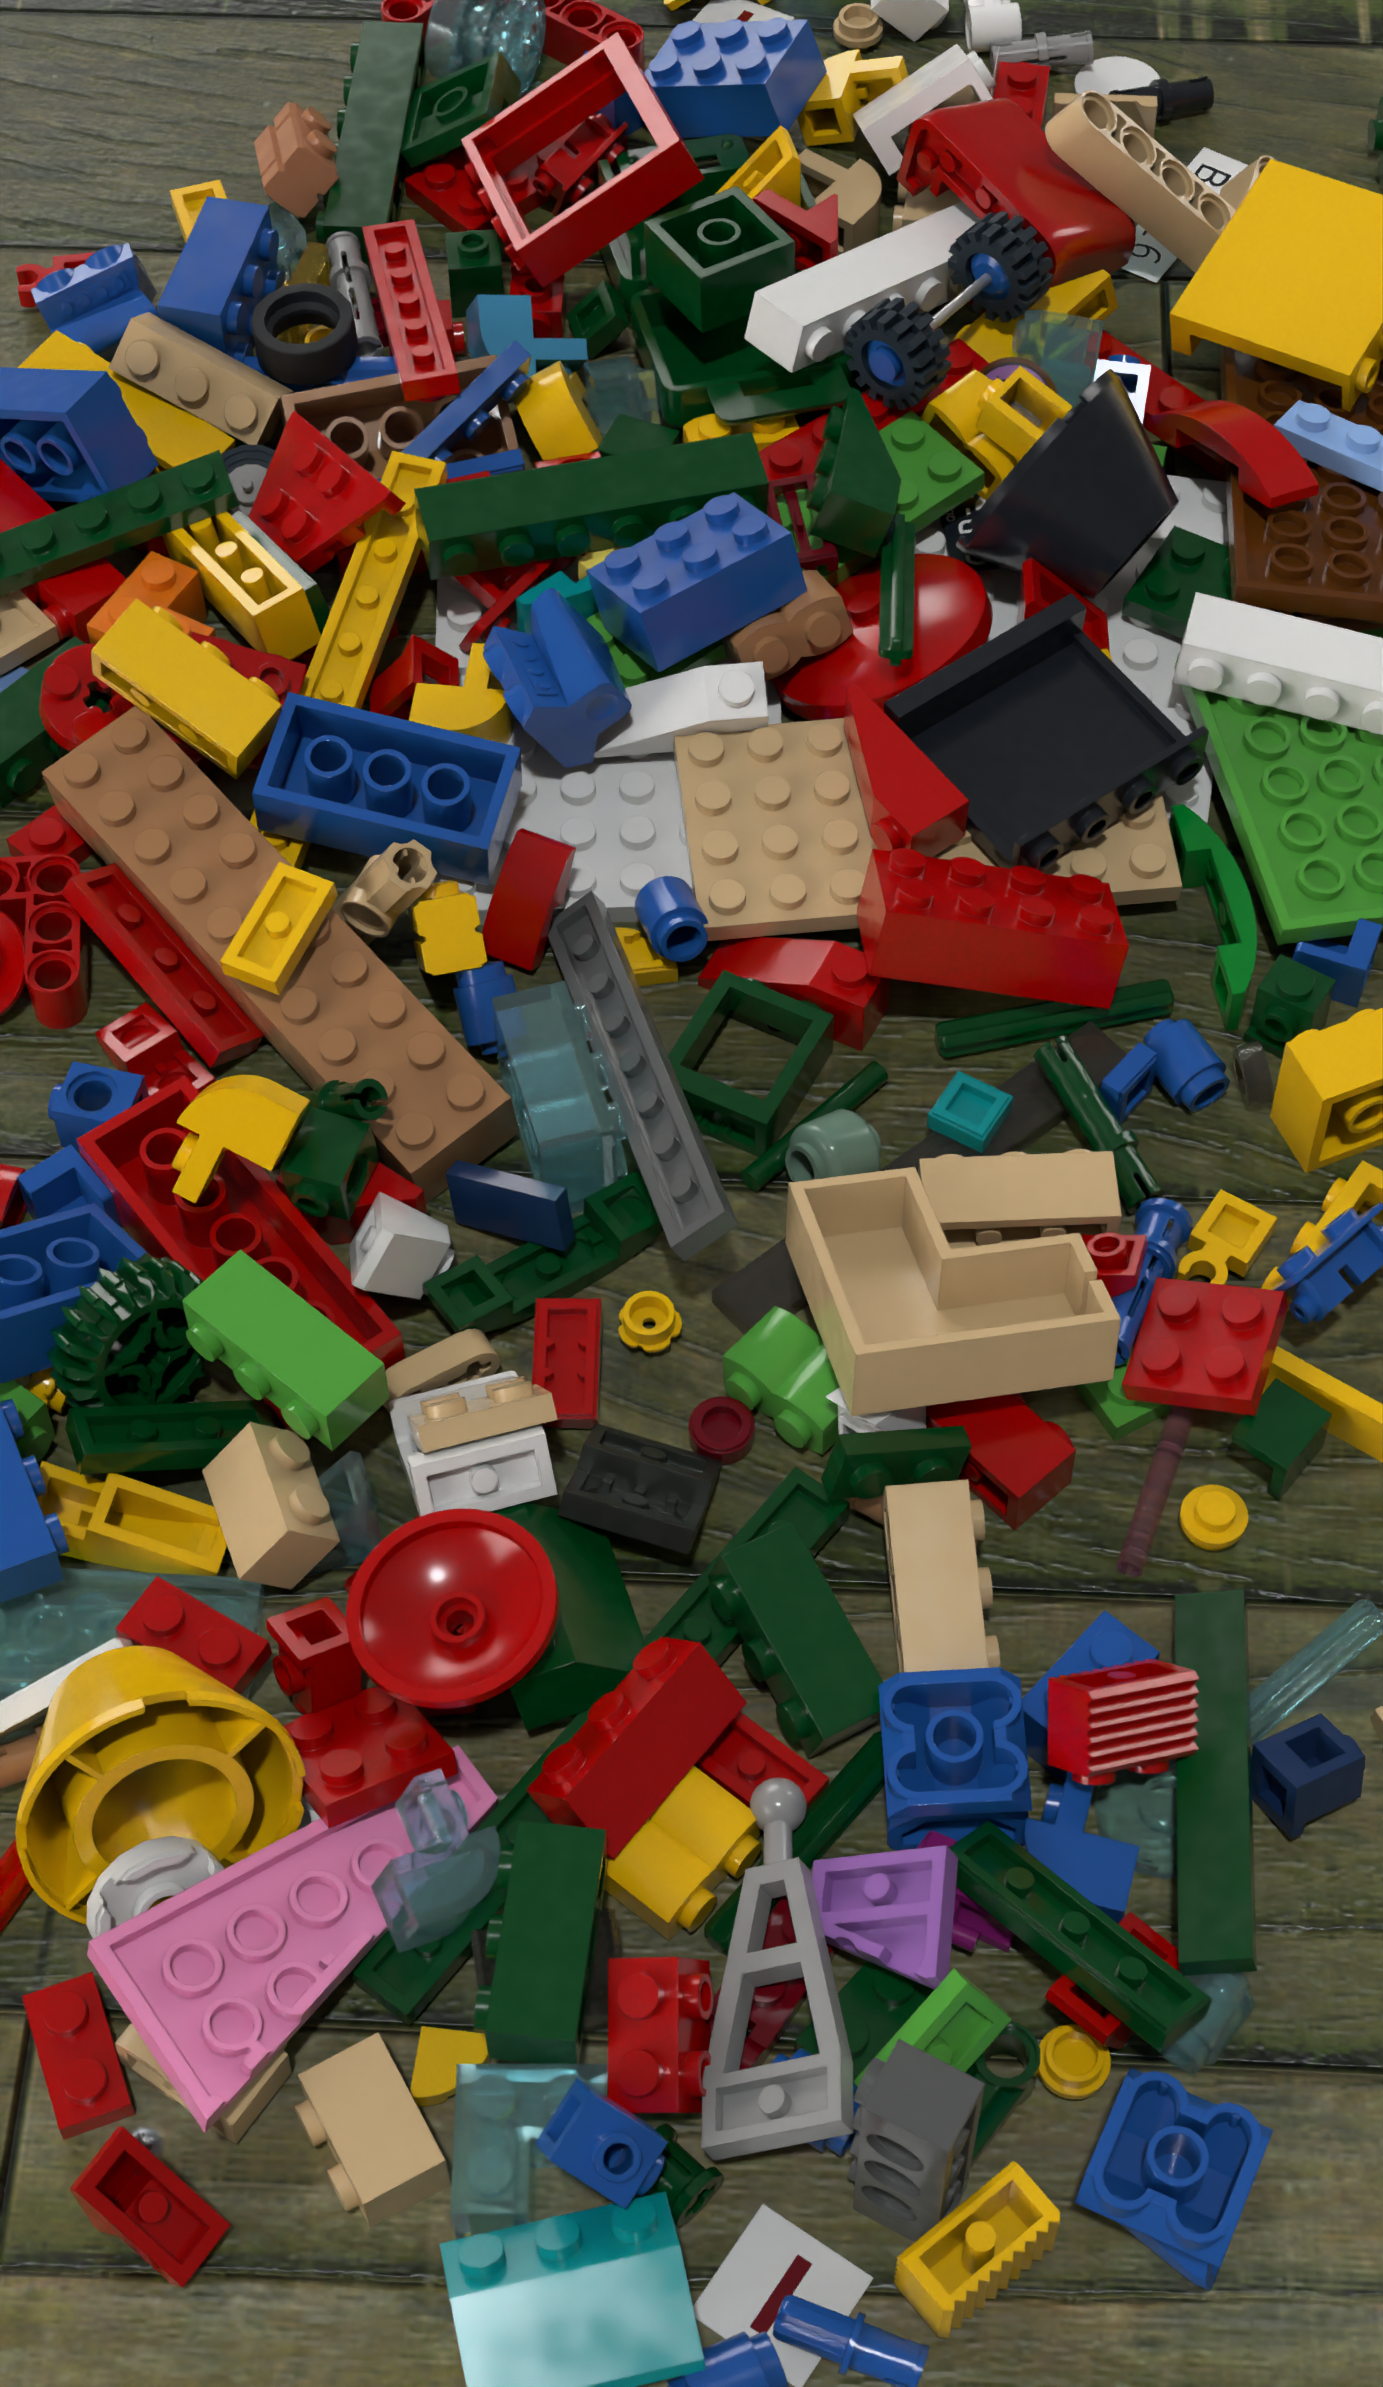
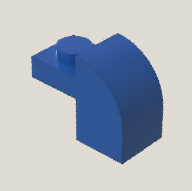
M1068 1771L1064 1786L1050 1783L1042 1821L1026 1817L1022 1847L1115 1922L1119 1923L1124 1918L1140 1846L1084 1832L1095 1785H1086L1073 1781L1072 1772Z

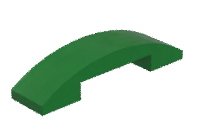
M1184 804L1173 805L1169 827L1182 881V889L1204 886L1223 944L1217 946L1210 984L1225 1031L1238 1030L1248 1000L1257 950V925L1250 892L1234 857L1213 829Z

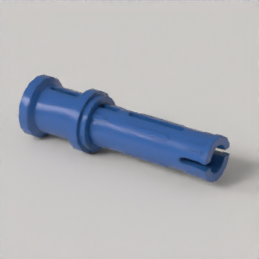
M1161 1197L1150 1198L1141 1204L1135 1215L1137 1229L1134 1235H1147L1148 1247L1137 1286L1111 1298L1121 1318L1115 1365L1123 1364L1125 1359L1128 1360L1130 1357L1131 1348L1141 1327L1156 1278L1170 1279L1178 1263L1176 1255L1178 1246L1187 1241L1193 1230V1220L1190 1213L1181 1204L1171 1199ZM1169 1220L1173 1222L1171 1229L1166 1228Z

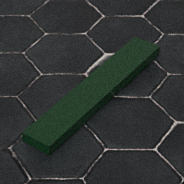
M1244 1589L1175 1595V1665L1195 1670L1199 1677V1680L1195 1683L1199 1694L1194 1698L1199 1706L1194 1712L1199 1720L1194 1726L1199 1734L1194 1740L1198 1750L1193 1755L1176 1758L1179 1966L1183 1976L1256 1972L1247 1600Z

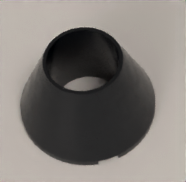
M1108 369L1080 394L1078 398L1082 401L1063 419L1058 417L1005 477L970 521L974 529L967 537L962 535L958 539L956 547L966 555L1022 574V563L1032 557L1081 595L1094 599L1176 508L1179 501L1120 376L1112 369Z

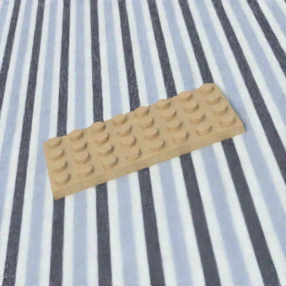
M844 718L768 724V727H761L752 731L701 732L696 735L674 736L673 749L693 894L708 920V924H704L708 934L707 941L859 928L857 906L872 849L878 848L871 837L843 726ZM1162 792L1156 795L1154 800L1141 812L1136 814L1127 812L1119 819L1110 823L1098 838L1088 843L1081 841L1063 852L1051 867L1041 872L1043 874L1064 877L1085 874L1093 876L1102 882L1109 883L1116 906L1179 900L1183 886ZM967 830L961 840L933 856L934 858L952 860L956 857H969L978 860L984 865L1000 867Z

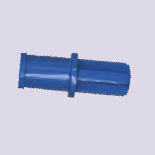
M786 2295L783 2299L773 2325V2336L777 2340L840 2364L838 2373L846 2375L849 2368L895 2387H917L930 2348L929 2345L924 2343L919 2344L865 2323L866 2314L858 2312L856 2319H853L794 2295Z

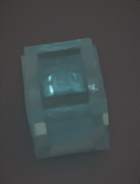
M441 1768L415 1776L395 1803L415 1852L391 1859L371 1885L398 1953L433 1942L454 1932L488 1894L497 1878L501 1849L495 1826L469 1834L464 1802L455 1790H450Z

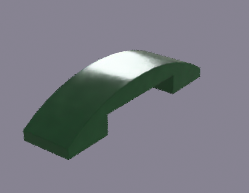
M635 1171L584 1198L583 1214L572 1219L576 1238L565 1251L528 1242L486 1265L478 1255H475L422 1283V1291L455 1333L467 1329H478L483 1332L492 1331L534 1316L536 1298H570L602 1279L643 1249L663 1231V1227L644 1179L638 1171Z

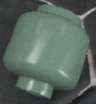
M838 1109L799 1125L794 1130L789 1140L788 1150L786 1151V1169L793 1182L879 1171L881 1159V1141L874 1127L853 1111Z

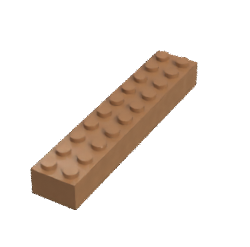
M134 706L41 772L58 812L107 865L116 863L263 1033L264 1037L313 1090L318 1085L331 1080L354 1083L362 1079H374L384 1086L388 1100L373 1102L372 1106H387L385 1113L376 1120H363L362 1122L371 1124L379 1162L423 1189L425 1205L448 1188L446 1172L457 1160L478 1165L519 1133L511 1097L332 908L327 913L280 995L224 974L220 960L279 862L291 865L149 715L137 706Z

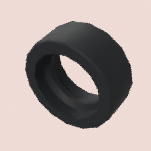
M299 283L288 285L267 294L254 309L251 327L259 365L270 377L286 384L311 385L322 383L342 374L354 361L358 349L354 315L351 303L339 291L323 284ZM316 324L333 329L328 336L316 342L305 344L285 343L276 339L282 332L299 325Z

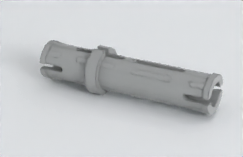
M348 231L336 232L326 242V249L328 250L332 267L329 273L330 287L339 291L351 303L358 340V349L355 357H380L383 352V345L379 338L375 312L369 292L372 284L370 269L362 261L358 237ZM349 275H351L352 278L351 282H349ZM352 291L355 292L357 302H354L353 300L354 298ZM356 310H359L360 319H357Z

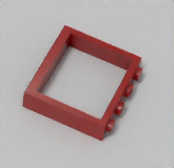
M618 32L461 139L472 161L465 166V169L479 189L477 191L479 198L493 217L490 220L494 228L507 245L505 251L513 260L519 273L524 275L531 271L542 288L705 179L645 73ZM627 92L658 147L532 232L504 175Z

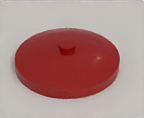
M915 554L914 654L910 659H902L901 666L893 667L889 665V659L880 657L878 653L880 560L871 562L833 587L842 597L853 628L852 634L842 644L826 653L811 657H801L792 668L782 675L771 679L783 704L795 714L809 720L844 718L846 689L855 683L884 712V702L986 643L992 626L993 611L983 582L974 569L960 560L938 554Z

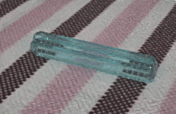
M1358 1600L1250 1693L1251 1747L1383 1634V1612L1370 1600Z

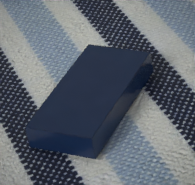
M457 1160L446 1172L456 1223L565 1251L576 1238L566 1187Z

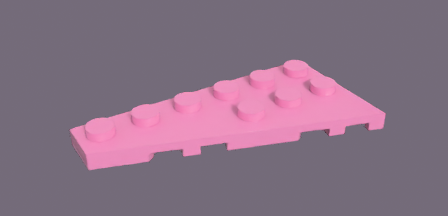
M459 1745L452 1748L455 1751L457 1775L330 1829L320 1818L89 1941L88 1958L204 2133L208 2131L390 1929L496 1808L498 1797Z

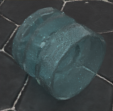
M434 0L427 26L425 47L427 67L431 76L440 79L500 51L521 81L519 98L531 84L539 65L546 28L544 0Z

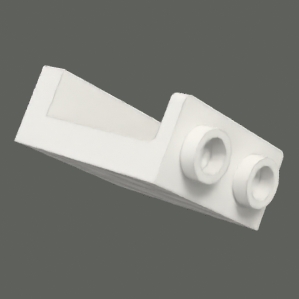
M955 44L853 114L889 176L899 170L903 158L891 136L967 85H970L980 101L993 99L989 90L997 84L982 59L978 57L974 50L966 55L959 45Z
M515 1371L486 1376L394 1399L389 1402L388 1409L400 1462L420 1517L437 1511L459 1508L490 1512L557 1495L546 1435L541 1424L423 1453L413 1442L407 1416L422 1412L420 1401L454 1392H459L460 1397H465L466 1401L486 1397L485 1385L518 1377Z

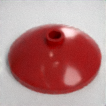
M459 1508L433 1512L407 1522L394 1530L370 1552L360 1566L353 1580L346 1606V1626L350 1645L358 1662L370 1679L382 1690L401 1701L416 1706L439 1709L473 1705L490 1699L513 1686L540 1659L550 1642L557 1622L559 1611L558 1583L553 1567L540 1543L531 1533L511 1519L478 1509ZM462 1623L473 1624L472 1629L467 1633L459 1636L453 1635V1631L458 1625Z

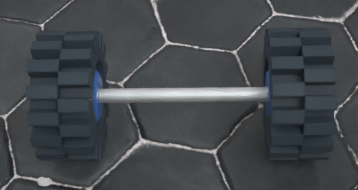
M1000 211L996 215L993 212L986 214L960 235L950 247L949 252L953 255L948 259V268L957 270L950 277L953 285L962 284L964 289L932 317L927 312L921 317L918 315L920 307L918 304L910 302L905 307L904 298L896 297L892 301L890 298H886L852 324L844 337L848 340L844 345V354L853 356L846 363L850 371L858 370L860 376L855 379L858 385L862 387L867 384L871 388L868 396L873 400L883 396V406L890 409L896 404L898 410H906L909 406L912 408L947 378L946 373L951 368V362L945 359L951 354L949 345L940 344L939 341L945 337V334L941 327L936 329L971 299L974 301L971 309L977 314L986 309V319L994 321L999 317L1001 323L1009 322L1012 318L1015 320L1049 291L1048 286L1053 282L1054 275L1048 273V271L1053 267L1052 258H1043L1042 256L1048 250L1045 242L1042 241L1037 244L1034 241L1033 237L1038 232L1032 226L1026 230L1022 229L1024 219L1015 215L1009 220L1008 212Z

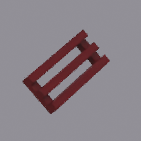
M816 473L769 481L767 516L783 526L775 494L783 493L799 551L797 555L801 569L803 568L804 571L816 570V566L826 564L828 572L839 570L838 553L835 543L819 538L821 548L811 550L796 494L797 490L805 489L807 498L809 497L817 477ZM811 510L812 516L814 517L815 511Z

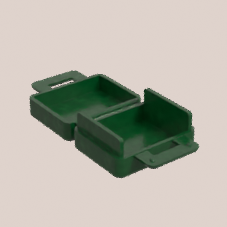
M722 134L684 141L696 163L718 160L721 166L700 169L705 179L600 249L613 285L619 292L625 312L632 317L633 338L664 420L673 427L683 428V425L695 418L715 413L723 424L736 426L830 409L832 406L840 407L844 405L851 388L859 390L860 393L869 389L870 387L867 384L860 387L855 381L860 374L858 370H849L846 362L853 356L844 354V349L826 357L820 362H815L793 373L789 372L744 339L750 314L726 323L719 328L701 333L646 277L644 222L715 195L750 158L742 138L735 134ZM658 146L627 150L620 153L617 157L620 171H624ZM607 159L598 161L599 187L614 177ZM801 172V208L807 211L814 207L816 203ZM795 268V274L801 272L800 270Z

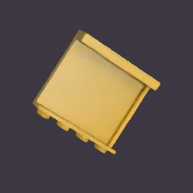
M1270 159L1171 310L1172 350L1192 356L1201 340L1206 339L1342 387V409L1350 412L1361 392L1368 393L1372 389L1379 373L1380 362L1383 359V195Z

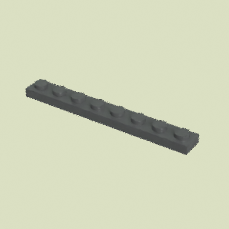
M590 891L551 919L548 938L670 1248L686 1261L738 1226V1222L607 908L597 895Z

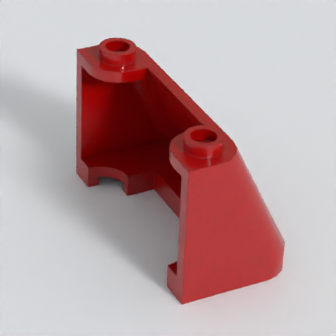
M997 98L935 109L914 121L897 180L913 197L929 187L930 192L935 197L951 189L980 219L986 214L993 212L996 215L1000 211L1008 212L1009 220L1015 215L1024 219L1021 228L1026 230L1032 226L1038 232L1033 237L1034 241L1037 244L1044 241L1048 247V250L1042 254L1043 258H1052L1053 267L1048 273L1054 276L1053 282L1048 288L1102 269L1111 275L1128 264L1136 241V227L1133 219L1051 149L1045 132L1027 115L1022 106L1007 98Z

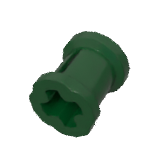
M664 2123L655 2129L668 2141L661 2152L664 2155V2164L658 2178L649 2190L653 2194L666 2191L674 2224L679 2227L691 2221L707 2205L720 2187L723 2174L716 2167L707 2169L703 2167L675 2141L677 2131L670 2124Z

